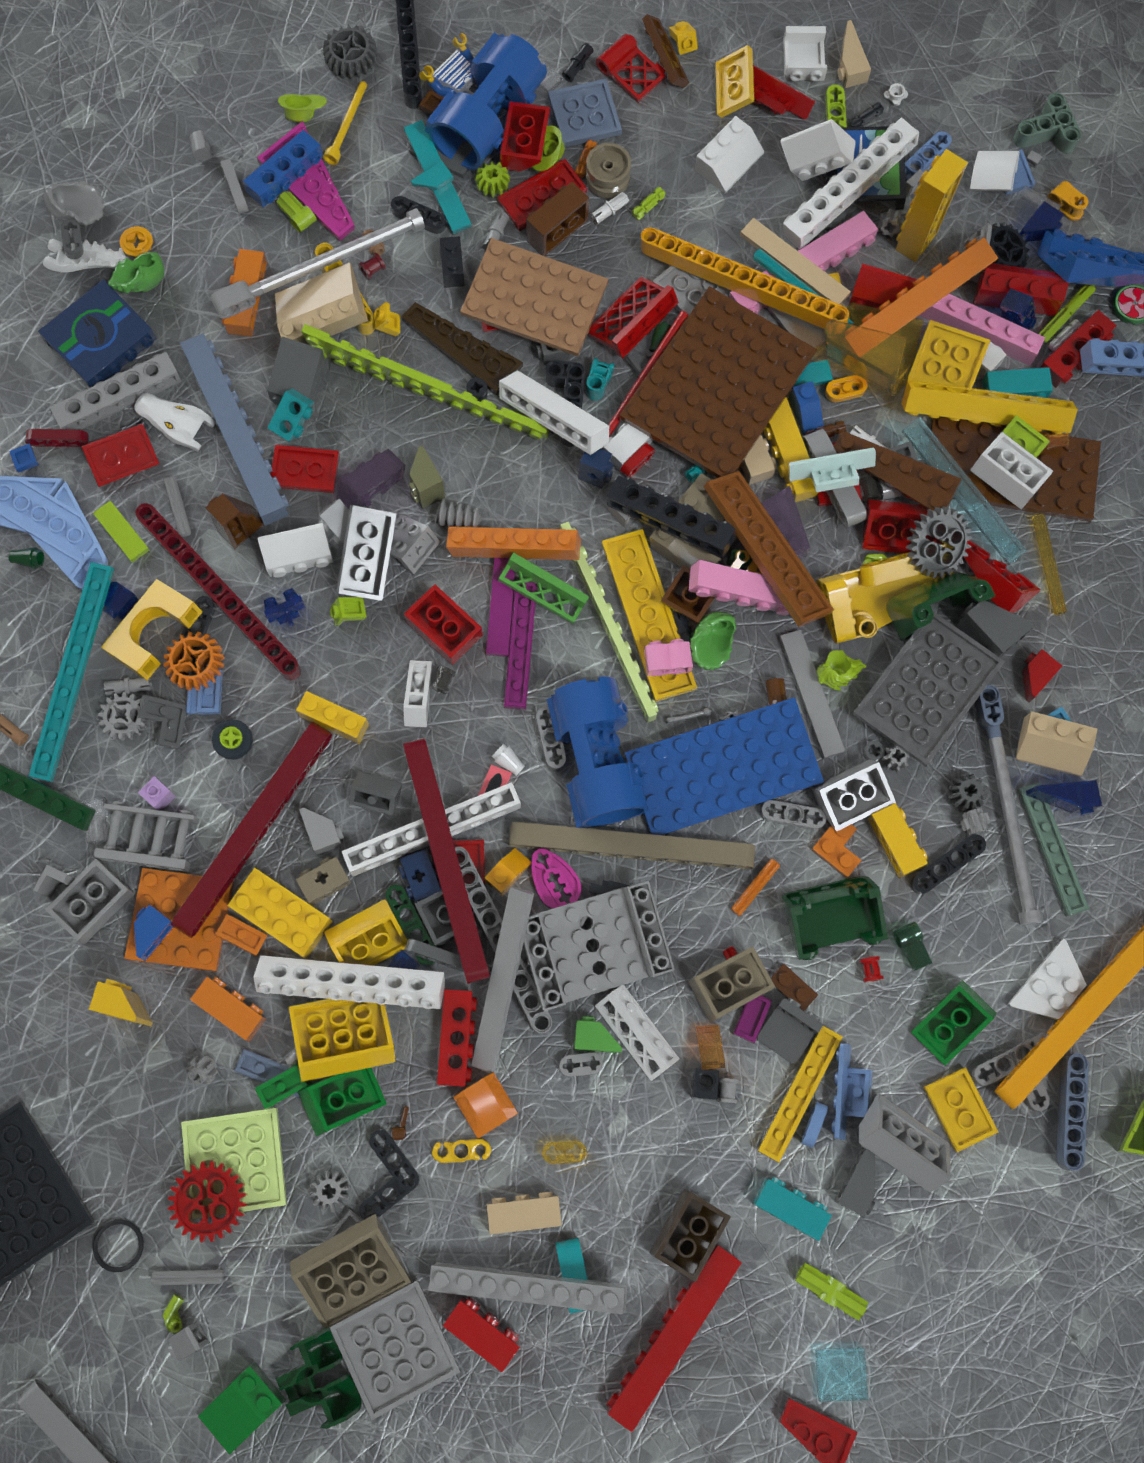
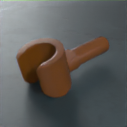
M403 1107L400 1126L392 1127V1138L394 1140H403L406 1137V1120L409 1107Z

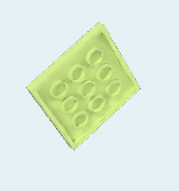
M278 1108L181 1122L185 1170L191 1173V1165L193 1164L200 1169L202 1161L206 1162L208 1168L211 1161L216 1162V1168L221 1163H225L224 1171L234 1168L231 1176L240 1174L237 1183H245V1186L240 1190L241 1192L248 1193L247 1196L242 1198L243 1202L248 1203V1206L241 1207L240 1210L243 1212L287 1205ZM205 1179V1180H204V1185H205L206 1192H207V1184H208V1181ZM216 1180L213 1184V1189L217 1194H220L224 1189L223 1182L220 1180ZM193 1184L189 1189V1194L191 1197L196 1198L200 1190L197 1185ZM207 1197V1199L203 1200V1204H207L208 1208L209 1204L213 1203L212 1198ZM220 1204L217 1207V1216L227 1214V1209L224 1205ZM195 1209L192 1213L193 1219L203 1217L199 1209Z

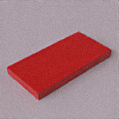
M564 158L549 169L536 174L499 195L497 202L509 216L518 231H521L527 227L526 219L528 215L542 207L548 198H553L560 188L573 182L584 193H587V187Z

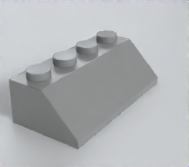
M878 1094L859 1125V1143L880 1157L881 1160L896 1168L901 1174L906 1175L917 1185L931 1193L951 1179L949 1143L885 1097Z

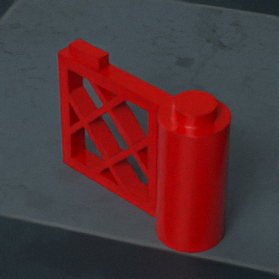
M622 35L596 59L599 71L606 76H610L637 103L666 77L664 74L666 70L658 63L654 64L637 48V41L632 35ZM638 57L643 62V67L632 66V60ZM620 71H629V79H622L618 73ZM632 71L643 72V80L632 79ZM646 72H654L658 78L656 80H646ZM633 84L643 85L644 91L638 95L633 90Z

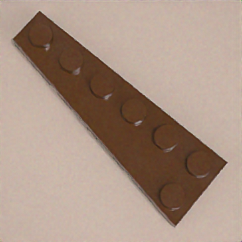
M845 431L841 432L834 446L837 454L875 448V466L863 468V471L882 480L887 486L895 488L902 495L916 501L926 510H934L935 507H949L961 483V478Z

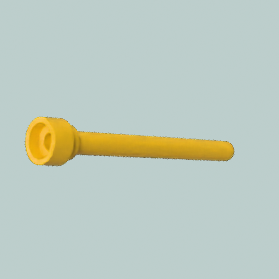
M365 81L359 83L332 146L326 148L323 154V159L328 164L337 165L341 158L339 149L367 88Z

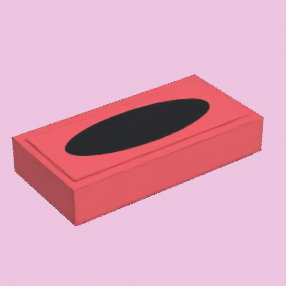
M491 764L478 796L508 784L512 772Z

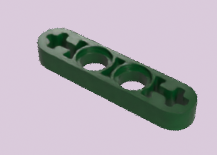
M400 885L390 886L385 896L407 940L411 939L412 931L419 929L424 934L420 942L426 943L428 941L429 945L434 946L405 889ZM392 891L402 892L400 899L403 904L408 901V904L402 905L395 910L394 907L399 905L396 899H390L393 896ZM405 909L413 912V918L408 922H404L400 918L401 912ZM416 956L423 966L430 967L436 963L433 961L428 962L426 959L422 960L421 957Z

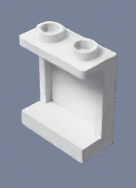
M786 26L783 38L785 80H825L827 72L824 52L826 26Z

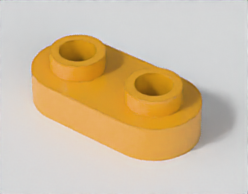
M860 375L832 380L826 387L825 396L834 403L859 398L864 395L867 389V381ZM856 386L859 390H854L852 387ZM836 391L838 395H834L832 392Z

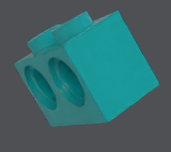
M293 388L285 391L267 428L289 442L296 438L298 439L304 431L302 426L305 420H308L314 411L312 409L314 401ZM295 402L299 403L301 407L300 412L295 410ZM285 420L290 422L291 430L285 427Z

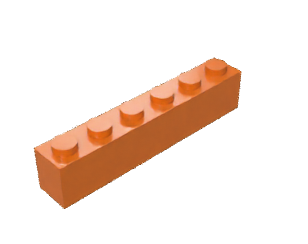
M449 527L446 548L452 557L510 558L514 552L524 559L579 560L581 538L577 530Z

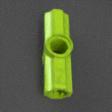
M805 1262L797 1272L795 1281L817 1294L816 1297L834 1308L841 1309L844 1313L858 1321L864 1315L869 1302L848 1290L847 1286L830 1275L826 1276Z

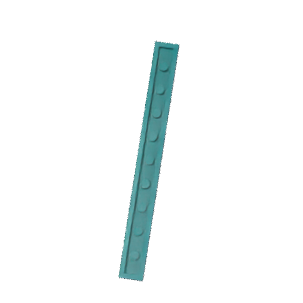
M90 562L29 777L49 782L54 781L113 576L114 568L111 566Z

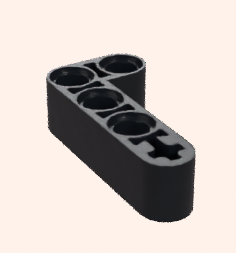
M550 361L545 368L546 383L551 387L565 388L564 399L582 409L585 384L584 366L577 362ZM557 372L559 375L553 376L550 373ZM578 374L580 377L574 378L571 375ZM576 393L578 396L571 397L569 394ZM560 436L563 445L567 447L575 446Z

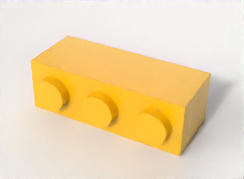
M308 691L305 692L296 709L300 718L311 723L315 722L321 727L357 744H360L369 726L367 718Z
M894 803L873 813L868 818V821L897 876L901 878L924 867L928 863L925 850L922 847L919 848L914 830L908 827L905 821L904 811Z

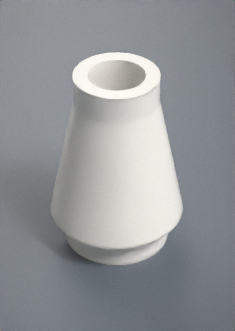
M504 743L492 755L495 763L516 776L525 767L511 747H507Z

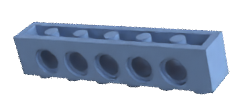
M1095 338L1089 340L1080 349L1083 373L1144 377V343L1137 341L1120 342L1119 340L1103 341Z

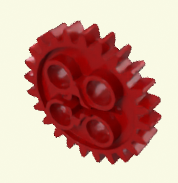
M202 1161L200 1169L193 1164L191 1165V1173L188 1170L182 1171L184 1179L176 1177L175 1180L179 1186L170 1188L175 1192V1196L168 1197V1200L174 1201V1205L167 1209L175 1210V1214L170 1217V1220L178 1219L179 1222L176 1224L175 1229L183 1226L182 1235L184 1236L191 1232L190 1240H195L199 1235L200 1242H205L207 1236L210 1242H214L216 1234L220 1239L225 1238L224 1230L232 1233L234 1231L231 1225L238 1226L241 1224L237 1216H245V1213L240 1210L241 1207L248 1206V1203L242 1201V1198L247 1196L248 1193L241 1192L240 1190L245 1186V1183H237L240 1174L231 1176L234 1168L224 1171L225 1163H221L216 1168V1162L211 1161L208 1168L206 1162ZM205 1179L208 1181V1184H207V1192H206V1188H205V1185H204V1180H205ZM216 1180L222 1181L224 1189L220 1194H217L213 1189V1184ZM193 1184L197 1185L200 1190L196 1198L191 1197L189 1194V1189ZM207 1197L213 1199V1203L209 1204V1208L207 1204H203V1200L207 1199ZM220 1204L224 1205L227 1209V1214L223 1219L219 1218L216 1214V1209ZM195 1209H199L203 1214L202 1220L199 1223L194 1222L192 1218V1213ZM209 1211L212 1218L211 1224L208 1222Z

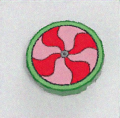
M1127 285L1122 287L1115 295L1113 310L1122 322L1127 324L1128 322L1134 323L1133 325L1144 323V287L1140 285Z

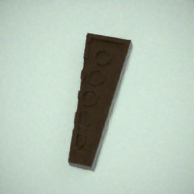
M416 302L401 316L404 323L471 376L483 379L487 384V388L495 395L499 393V381L523 367V362L502 350L495 349L490 346V343L477 339L472 333L459 329L454 323L441 318L438 314Z

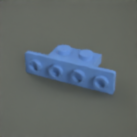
M840 1043V1048L836 1052L839 1068L835 1074L837 1096L833 1100L836 1118L832 1122V1133L835 1134V1139L846 1140L847 1116L864 1118L871 1106L873 1070L850 1068L851 1045L846 1043Z

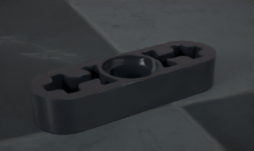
M397 196L392 199L391 211L395 217L404 219L407 217V211L417 208L418 211L424 213L422 218L425 230L434 234H440L445 231L446 218L442 213L403 196ZM437 221H440V224L437 223L436 226L433 225V222L436 223Z

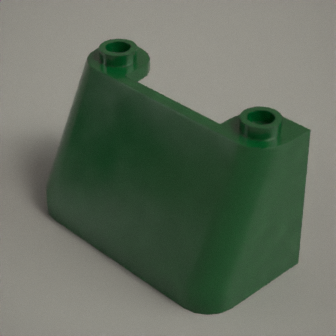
M954 571L951 572V575H944L943 578H936L895 595L888 601L886 608L902 641L910 638L917 630L932 622L934 614L930 605L949 598L953 607L963 606L967 608L973 602L976 605L979 602H988L995 597V594L987 581Z
M867 876L852 877L791 891L782 895L787 922L796 956L799 960L814 959L815 955L819 953L818 948L860 938L869 945H877L881 941L888 939L880 887Z

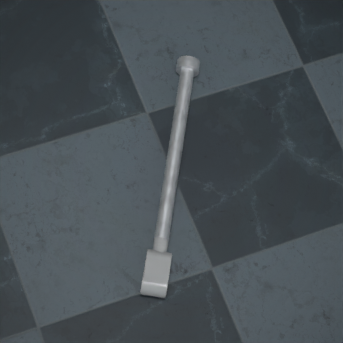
M417 208L406 212L407 217L252 285L248 286L247 282L239 281L214 292L210 300L220 318H229L253 307L256 303L255 297L406 231L412 229L414 232L424 229L423 218Z

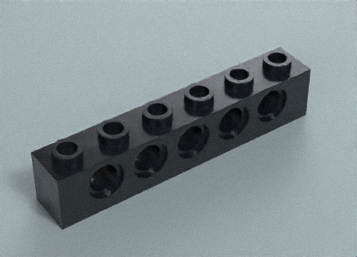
M618 475L606 495L608 507L721 559H724L735 539L736 528L726 521L720 522L706 512H698L689 504H681L669 495H661L649 486L637 484L629 477L624 478ZM630 496H637L636 499H629ZM651 504L657 506L655 508H648V506ZM670 513L676 514L675 517H668L667 515ZM689 522L696 523L694 526H687L686 524ZM713 531L715 534L707 535L706 532Z

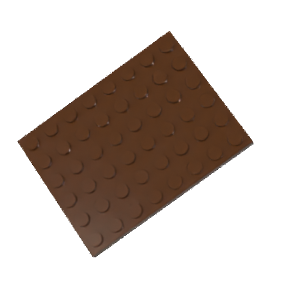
M709 286L620 413L619 419L717 478L734 473L738 470L792 387L798 381L816 354L817 349Z

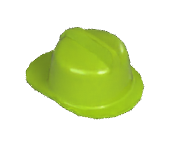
M286 94L278 98V103L284 107L285 118L288 121L301 123L302 121H309L313 117L315 109L326 105L327 99L321 95Z
M551 125L547 126L541 163L532 166L536 171H545L562 158L565 144L559 128Z

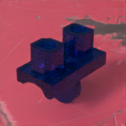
M293 588L283 592L286 601L281 604L277 603L275 597L264 600L266 609L264 613L269 623L278 620L280 625L288 622L290 627L295 626L293 619L300 617L298 611L306 608L301 595L298 596Z

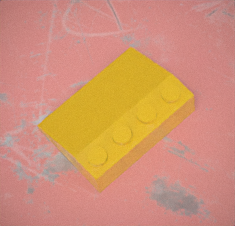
M325 999L289 1007L301 1082L395 1062L394 1045L385 1004Z

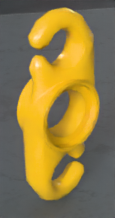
M484 1139L458 1140L452 1143L444 1142L443 1146L447 1149V1154L441 1157L438 1155V1149L442 1145L440 1142H437L432 1148V1156L439 1163L465 1162L472 1159L479 1160L480 1156L476 1153V1148L482 1145L485 1147L482 1159L486 1160L491 1154V1146ZM465 1144L468 1147V1155L465 1158H458L455 1155L457 1145Z

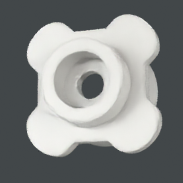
M899 83L892 84L889 91L884 92V97L889 99L895 106L900 105L901 101L908 96L904 86Z

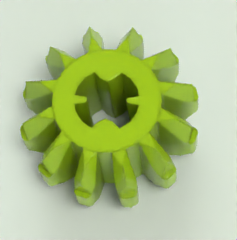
M491 161L490 165L483 163L482 168H478L475 177V183L479 192L483 191L484 196L491 194L493 198L495 194L501 195L503 191H507L510 182L508 170L506 167H502L500 162L497 165H494L493 161Z

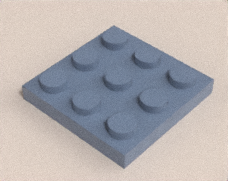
M606 79L548 91V98L556 125L562 133L565 147L586 143L588 140L595 141L622 135V128Z

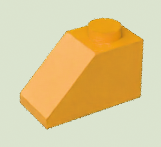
M514 848L486 875L485 882L503 897L529 868L532 862Z

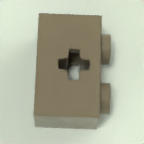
M328 857L319 863V867L313 870L311 868L304 870L299 874L300 877L296 879L311 906L352 884L337 857L333 859ZM321 875H324L326 878L325 884L320 882Z

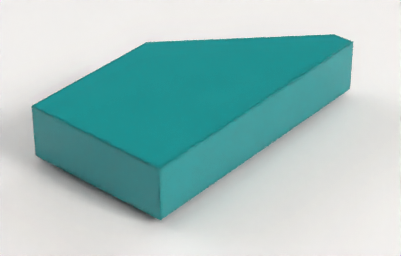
M440 161L412 179L411 185L413 187L421 186L431 190H439L453 181L454 177L443 161Z

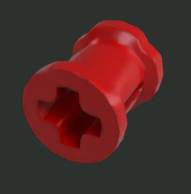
M880 956L859 960V963L863 966L864 983L884 979V976L880 973L878 963ZM870 964L872 965L873 975L871 974Z

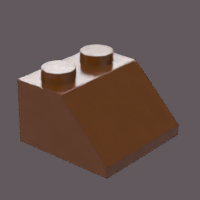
M683 565L661 599V603L699 624L712 607L716 598L711 596L700 597L696 593L688 591L691 569Z

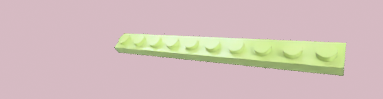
M569 522L560 525V529L576 530L575 527L571 528ZM581 546L579 560H573L647 723L654 721L657 716L656 712L659 711L654 699L650 700L648 692L650 691L647 682L641 680L638 674L641 672L636 660L632 661L630 656L632 651L627 641L624 642L621 634H623L619 622H614L612 617L614 615L610 603L605 602L603 598L605 596L604 589L601 584L597 585L594 578L596 577V572L592 565H588L586 550L584 546Z

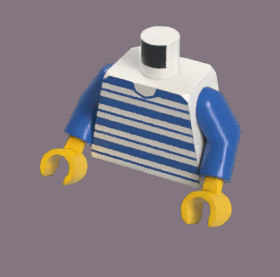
M463 33L459 34L462 43H459L456 37L453 39V45L456 48H460V52L456 50L435 72L430 65H426L424 70L428 75L424 71H421L419 74L420 79L423 81L428 80L429 86L442 97H445L449 91L454 94L463 92L473 95L479 88L474 75L470 73L474 57L469 47L465 46L467 38Z

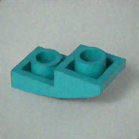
M829 360L809 363L793 387L813 381L814 386L832 381L833 376Z

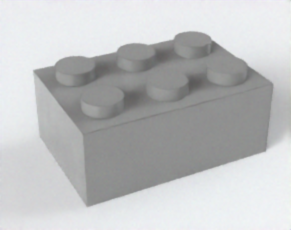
M95 859L45 910L77 941L86 944L135 893L102 862Z

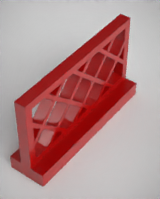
M640 277L591 325L587 336L616 351L617 356L624 358L679 303L674 288L669 285L664 288ZM642 285L647 287V290L637 292ZM658 294L655 298L651 299V295ZM647 296V300L637 302V298ZM633 300L632 304L623 306L626 301ZM645 307L641 312L637 313V309ZM633 310V314L623 316V312ZM619 313L618 318L609 319L612 315ZM630 321L626 326L623 327L624 322ZM619 324V328L609 330V326ZM605 327V331L595 333L597 329ZM616 335L612 340H609V336Z

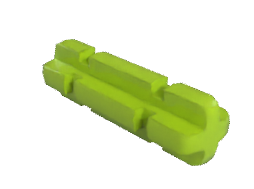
M657 187L653 193H650L639 203L640 206L637 205L632 210L633 217L640 220L645 216L644 213H648L658 204L657 201H661L665 197V191L661 187Z

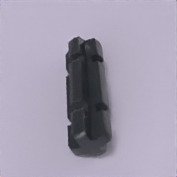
M880 102L872 105V108H867L858 114L857 117L849 120L848 127L864 126L873 120L875 116L877 117L882 114L884 107Z

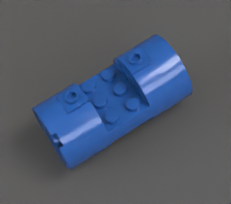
M495 32L492 34L473 59L470 73L474 75L479 88L473 95L463 92L454 94L449 91L426 122L425 132L430 135L432 142L441 154L452 159L463 140L465 142L468 141L473 150L460 165L467 168V170H475L480 167L494 149L498 150L503 142L502 135L504 129L497 115L502 108L509 109L510 101L532 104L537 96L535 91L547 75L546 65L541 64L537 57L539 55L538 51L530 43L514 34H511L509 37L503 34L498 35Z
M605 676L598 677V681L582 679L556 689L555 695H551V698L547 699L556 741L562 743L572 742L579 775L575 776L571 783L566 785L576 827L588 829L635 818L647 812L648 806L643 790L644 773L639 764L625 763L619 749L620 739L615 733L625 727L628 722V709L623 700H621L617 680L613 677Z

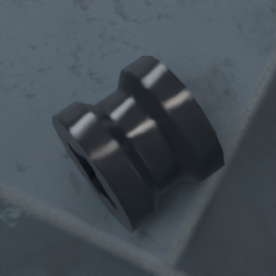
M472 378L468 381L466 385L467 392L471 393L479 402L484 399L486 400L488 397L486 382L481 378Z

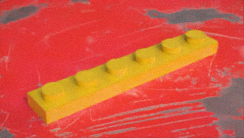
M825 1026L816 1034L757 1150L758 1152L778 1163L780 1162L843 1036Z

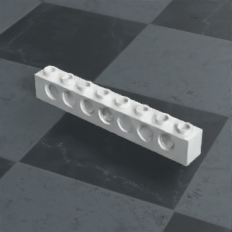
M900 118L896 123L890 124L885 133L877 136L867 149L860 151L857 158L853 160V163L845 165L837 176H832L827 185L822 189L819 188L808 202H803L798 211L793 215H789L784 220L783 235L796 247L802 249L918 145L919 131L903 118Z
M511 782L444 810L451 835L454 836L521 808V803ZM423 818L343 850L342 854L351 875L356 876L430 846Z
M261 955L254 974L256 992L264 994L294 995L309 998L369 1002L380 1005L422 1007L425 1009H441L445 989L444 972Z

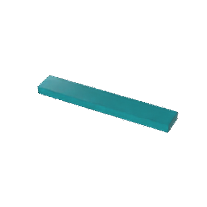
M423 120L404 127L406 136L423 172L442 161L430 135L425 132ZM452 181L439 190H432L453 235L472 227Z

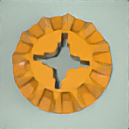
M139 226L130 227L125 230L119 241L123 252L128 257L134 256L135 258L140 254L151 251V246L154 244L151 233ZM138 237L140 243L138 244L137 248H135L133 243L136 242Z

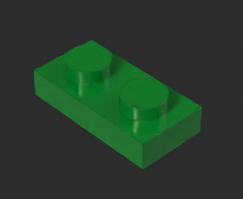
M295 1065L254 1089L264 1109L267 1110L307 1088L309 1085L307 1081L301 1082L299 1066Z

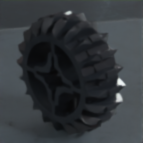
M997 222L992 225L990 246L998 257L993 263L1024 268L1027 265L1026 261L1029 259L1027 253L1030 249L1026 247L1027 241L1023 240V235L1018 233V229H1013L1012 224L1006 225L1005 222L1000 224Z

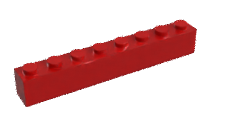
M715 1245L696 1282L691 1280L687 1288H681L675 1298L678 1301L673 1310L669 1308L662 1318L664 1324L659 1331L655 1329L649 1337L648 1342L651 1344L645 1352L641 1350L634 1361L637 1364L632 1373L627 1371L620 1382L622 1385L621 1390L618 1394L614 1392L606 1404L609 1407L607 1414L630 1432H633L742 1264L741 1261L719 1245Z

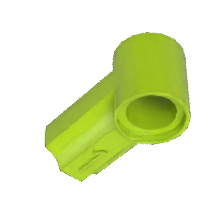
M290 191L279 195L276 201L277 206L289 217L291 224L299 233L317 221L312 210L307 205L303 206Z

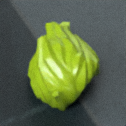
M833 650L829 652L827 660L817 668L818 683H823L833 690L841 691L840 687H847L849 681L858 677L857 674L861 672V669L866 668V665L860 659L854 660L848 657L843 650Z

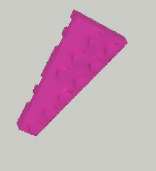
M304 122L299 123L257 157L258 162L262 165L303 129L307 132ZM322 159L318 164L309 168L303 177L295 180L287 189L303 206L307 205L314 213L316 219L339 241L355 229L354 223Z

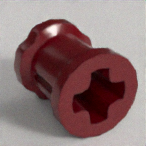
M376 252L372 258L358 264L362 274L368 280L379 270L386 269L384 261Z

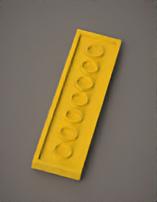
M643 529L603 540L601 544L655 702L697 690L692 671L683 674L647 676L644 654L645 646L653 641L669 644L672 640L681 638L676 631L677 627L670 607L661 603L665 592Z

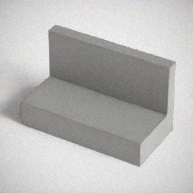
M46 865L33 890L51 899L59 883L69 886L75 878Z

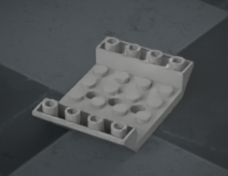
M649 881L619 888L529 916L523 943L543 1012L564 1006L567 1002L675 970ZM584 916L591 920V926L587 930L580 927V920ZM589 939H594L597 942V949L594 952H589L586 948V943ZM596 961H600L604 965L603 972L598 975L593 972V964Z

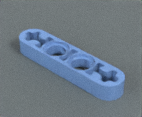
M941 131L936 133L905 162L906 181L917 172L912 170L909 165L917 164L925 172L937 155L941 156L945 149H949L952 139L947 132ZM938 141H945V143H941L938 146V148H936ZM929 151L933 154V157L926 158L923 152Z

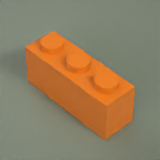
M206 977L190 1000L244 1040L250 1042L266 1020L262 1016L264 1011L253 1003L251 1006H248L243 1002L245 997L234 990L230 993L225 989L227 984L219 978L211 979Z

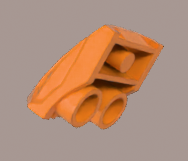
M494 1072L453 1097L478 1139L518 1114Z

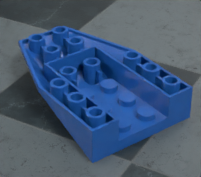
M1055 229L1054 232L1046 230L1037 255L1066 282L1112 287L1144 283V253L1103 243V240L1091 237V240L1077 233H1073L1071 236L1058 229Z

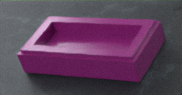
M759 996L746 1003L733 1035L754 1044L772 1000Z

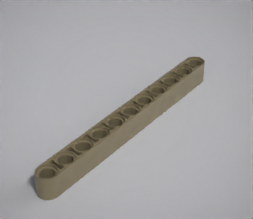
M523 822L510 823L508 846L514 848L546 849L554 852L735 869H754L755 845Z

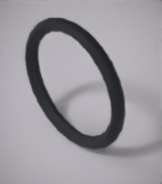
M123 1219L112 1220L104 1224L98 1230L93 1241L94 1258L102 1268L110 1272H123L133 1267L139 1261L144 1248V1240L139 1228L134 1223ZM113 1225H126L138 1237V1252L135 1258L125 1266H109L99 1256V1238L107 1228Z

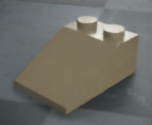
M753 946L688 981L710 1023L775 988Z

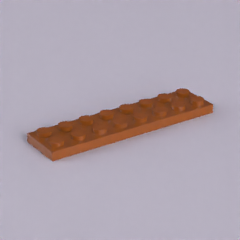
M737 471L707 481L704 485L705 490L726 521L736 528V536L797 626L801 627L830 615L834 611L833 607L742 474Z

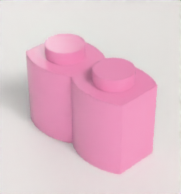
M675 639L669 644L653 641L645 646L644 654L647 676L683 674L692 671L693 665L689 642H684L683 639Z

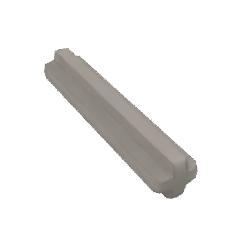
M174 476L165 478L164 482L178 533L181 537L191 535V530L177 480Z
M223 1270L155 1271L151 1275L152 1285L221 1284L224 1281Z

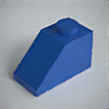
M813 381L792 387L789 400L803 435L809 430L814 429L816 431V428L824 426L820 399Z
M150 904L147 908L143 907L138 912L137 920L134 922L136 956L144 961L148 959L173 928L171 926L172 921Z

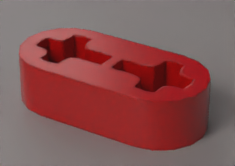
M645 443L623 464L620 472L626 477L631 478L651 459L656 450L650 444Z

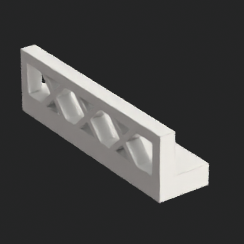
M624 985L612 991L595 1005L596 1009L650 1081L654 1080L680 1059ZM610 1001L615 1008V1014L609 1013L604 1004ZM620 1021L626 1022L629 1026V1033L621 1029ZM634 1040L642 1043L643 1052L636 1049ZM649 1059L654 1060L660 1067L655 1073L649 1066Z

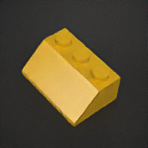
M386 899L324 931L327 941L339 963L374 966L404 950L408 941Z
M106 979L105 983L97 982L89 1010L150 1027L153 1024L139 995L131 991L132 987Z

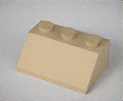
M1031 711L1023 719L1015 760L1081 777L1094 749L1097 728Z

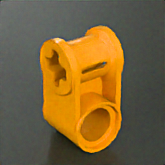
M1062 181L1047 195L1049 204L1071 221L1081 219L1083 210L1086 209L1089 202L1088 198L1068 181Z

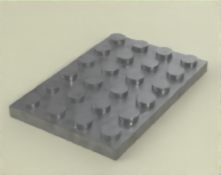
M934 611L932 622L920 628L911 636L853 712L854 716L900 747L925 767L1005 662Z

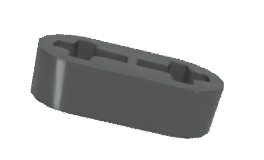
M65 220L61 224L65 255L70 259H79L84 253L80 225L76 220ZM69 228H74L73 235L69 234ZM71 243H75L74 251H71Z

